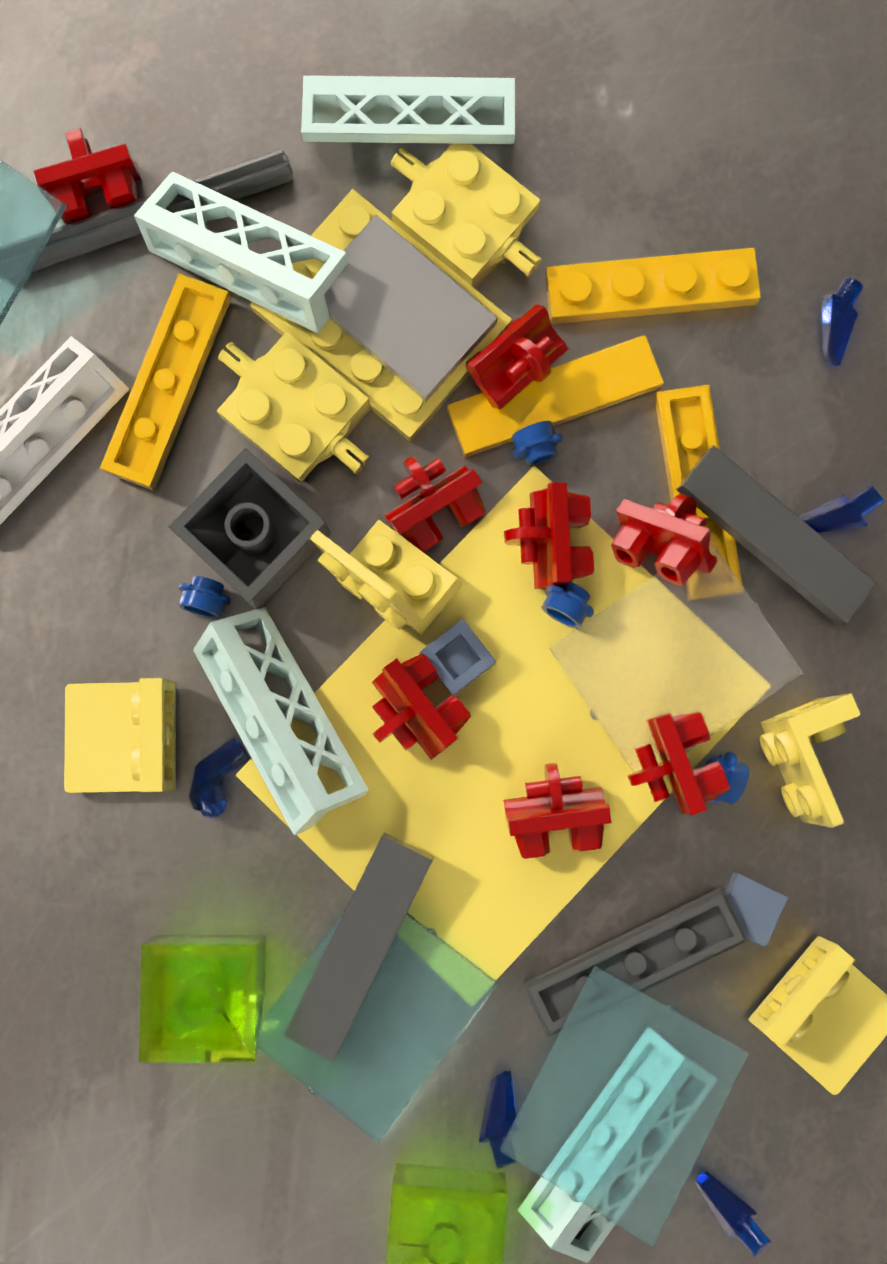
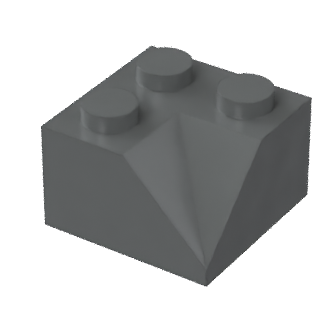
M246 447L169 526L184 543L255 609L261 608L318 548L310 540L316 530L327 538L331 535L327 523Z

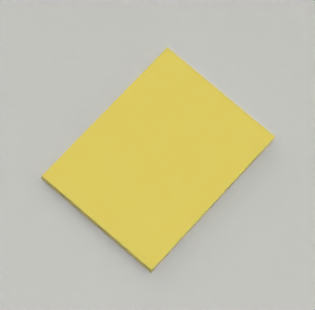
M535 466L439 563V565L458 578L462 587L424 633L420 635L407 624L399 631L384 620L314 693L369 791L362 798L326 812L312 828L296 834L353 891H355L384 832L434 857L397 934L471 1006L477 1002L665 800L654 802L647 782L631 786L628 779L629 774L642 769L635 752L636 748L651 744L657 763H661L646 720L667 713H671L672 717L682 714L702 713L710 734V740L685 749L691 768L694 769L770 687L761 676L642 565L634 569L619 563L611 547L614 539L591 518L589 525L582 528H569L570 546H590L593 551V574L574 579L572 583L582 587L590 594L591 597L588 605L594 609V615L592 617L586 616L581 627L578 629L568 627L548 616L541 608L547 597L545 594L546 589H534L533 564H521L520 546L504 543V531L519 527L518 509L530 508V493L548 488L547 484L552 482ZM464 619L496 660V663L454 695L460 699L471 714L470 719L456 733L459 739L432 760L418 742L406 751L393 734L379 743L373 736V733L384 722L372 706L383 697L372 684V681L393 660L397 658L402 664L404 661L420 655L421 650L460 620ZM439 678L423 690V693L434 707H437L451 696V693ZM293 717L290 727L296 738L315 745L317 735L312 726ZM251 758L236 776L288 826ZM557 763L560 778L581 776L583 789L602 788L605 802L610 806L611 823L604 824L603 842L600 849L581 852L573 850L570 844L569 829L548 831L550 853L543 857L524 859L521 857L515 836H510L503 800L527 797L525 783L544 781L545 764ZM321 764L319 765L317 775L328 795L346 788L337 771ZM666 775L663 776V779L670 794L672 788Z

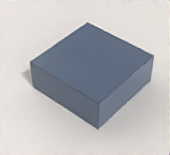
M464 619L460 620L420 651V654H425L436 668L440 681L451 695L457 694L496 663V660Z
M734 872L726 888L725 895L746 938L767 947L788 897Z

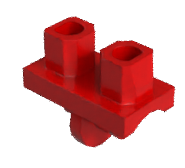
M535 305L520 319L517 318L507 326L504 332L483 351L477 352L466 362V369L476 385L480 387L492 408L501 410L532 381L542 382L551 373V365L569 349L565 341L554 330L545 306Z
M411 456L403 461L409 476L394 485L393 488L401 500L416 490L420 493L383 516L391 529L399 535L403 534L407 541L422 552H425L444 538L431 517L435 512L448 506L460 526L469 524L486 513L480 493L476 488L482 484V481L475 469L468 470L463 465L432 485V480L447 472L441 460L437 458L422 468L418 461Z
M551 482L547 484L548 488L530 493V508L518 509L519 527L504 531L505 544L520 546L521 564H533L534 589H546L549 585L560 586L572 582L574 579L592 575L594 572L593 551L590 546H570L569 528H582L589 525L591 518L590 497L567 492V483Z
M679 494L671 500L669 505L658 502L654 505L653 509L624 499L616 509L621 528L617 532L611 547L619 563L635 569L640 567L649 552L659 555L654 563L658 575L665 581L681 587L696 570L710 574L717 564V557L710 553L711 533L710 529L706 528L707 520L696 515V501L693 497Z
M425 654L415 656L404 661L402 664L396 658L382 669L383 672L372 681V684L383 697L372 706L384 722L373 733V736L379 743L393 734L406 751L418 742L432 760L459 739L456 733L460 731L471 717L470 712L460 699L454 695H451L437 707H434L423 693L425 688L439 678L436 668Z
M701 712L672 717L671 713H667L646 720L661 763H657L651 744L636 748L635 752L642 769L628 775L631 786L647 782L653 800L657 802L670 797L663 776L667 775L681 814L689 813V816L706 811V802L712 801L730 790L726 775L719 761L692 769L685 752L687 748L710 740V734Z
M557 763L545 764L544 781L525 783L527 797L503 800L510 836H515L521 857L524 859L543 857L550 853L548 831L569 829L570 844L573 850L581 852L600 849L603 842L604 824L611 823L610 806L605 802L602 788L583 789L581 776L560 778Z

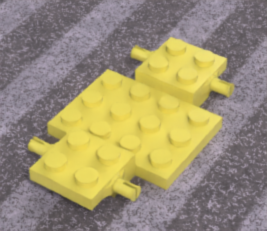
M451 144L439 159L427 166L411 154L407 148H400L399 155L396 153L392 158L391 166L401 172L413 184L410 192L391 212L392 220L352 189L311 235L343 251L377 214L497 317V324L427 402L330 319L317 334L252 302L250 304L252 311L282 335V337L266 355L258 358L256 361L252 360L233 342L225 346L228 353L224 349L220 352L218 360L227 365L241 378L237 388L218 408V414L300 484L318 463L330 458L332 455L336 456L355 474L362 470L361 464L363 466L367 465L370 456L366 455L347 438L370 410L411 443L470 375L466 369V362L477 352L483 351L512 323V319L478 292L476 288L494 267L505 258L525 273L527 277L533 273V269L536 270L542 258L538 257L518 240L523 227L539 210L541 200L472 144ZM316 258L292 263L295 272L310 279H313L325 264Z

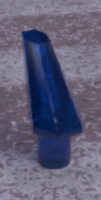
M845 278L836 294L826 295L822 298L823 355L833 366H840L853 326L858 317V313L853 305L864 287L861 282L854 278Z
M870 485L851 500L843 493L838 498L799 516V518L817 533L866 527L868 523L863 517L885 502V500L876 488Z
M504 1071L491 1080L479 1135V1143L490 1142L497 1169L518 1163L510 1135L519 1130L511 1071Z
M702 1172L695 1178V1184L726 1234L730 1238L738 1236L754 1257L762 1254L769 1247L771 1241L754 1222L757 1214L755 1210L709 1172Z

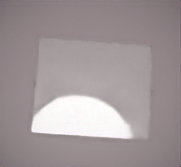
M711 540L709 543L710 553L717 557L718 562L710 574L696 570L682 587L665 581L657 574L582 624L580 628L573 630L548 647L590 708L591 717L599 721L633 772L642 769L635 749L647 744H651L657 763H661L646 720L667 713H671L672 717L701 712L711 737L803 674V671L761 613L760 605L751 599ZM697 745L685 749V752H686V753L689 752L690 750H692V749H693L694 747H696Z

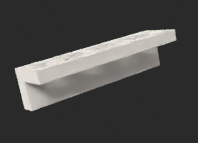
M72 336L0 409V525L129 390L94 353Z

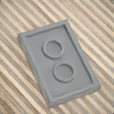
M376 214L343 250L347 254L348 264L324 294L330 320L427 402L497 324V317Z

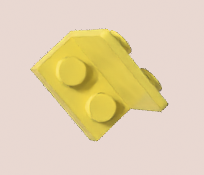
M380 520L374 524L350 554L318 530L310 538L323 552L317 561L336 577V581L359 600L364 598L375 607L374 610L399 631L407 624L422 635L462 587L457 577Z
M163 678L140 679V682L68 684L65 687V791L68 793L164 792L176 790V682Z
M852 693L818 698L760 722L765 733L760 736L763 752L772 766H779L786 785L781 787L786 806L794 817L800 816L804 823L830 828L844 824L842 815L810 741L813 740L814 743H820L847 731L843 722L861 715Z
M817 936L748 1020L831 1094L837 1095L887 1036V994L852 964L855 959L838 944Z

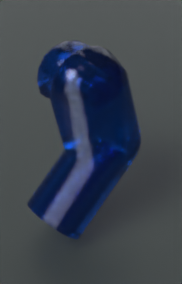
M235 737L203 758L195 766L189 800L193 809L200 811L206 818L218 817L225 811L228 802L222 792L224 777L250 759L244 747Z

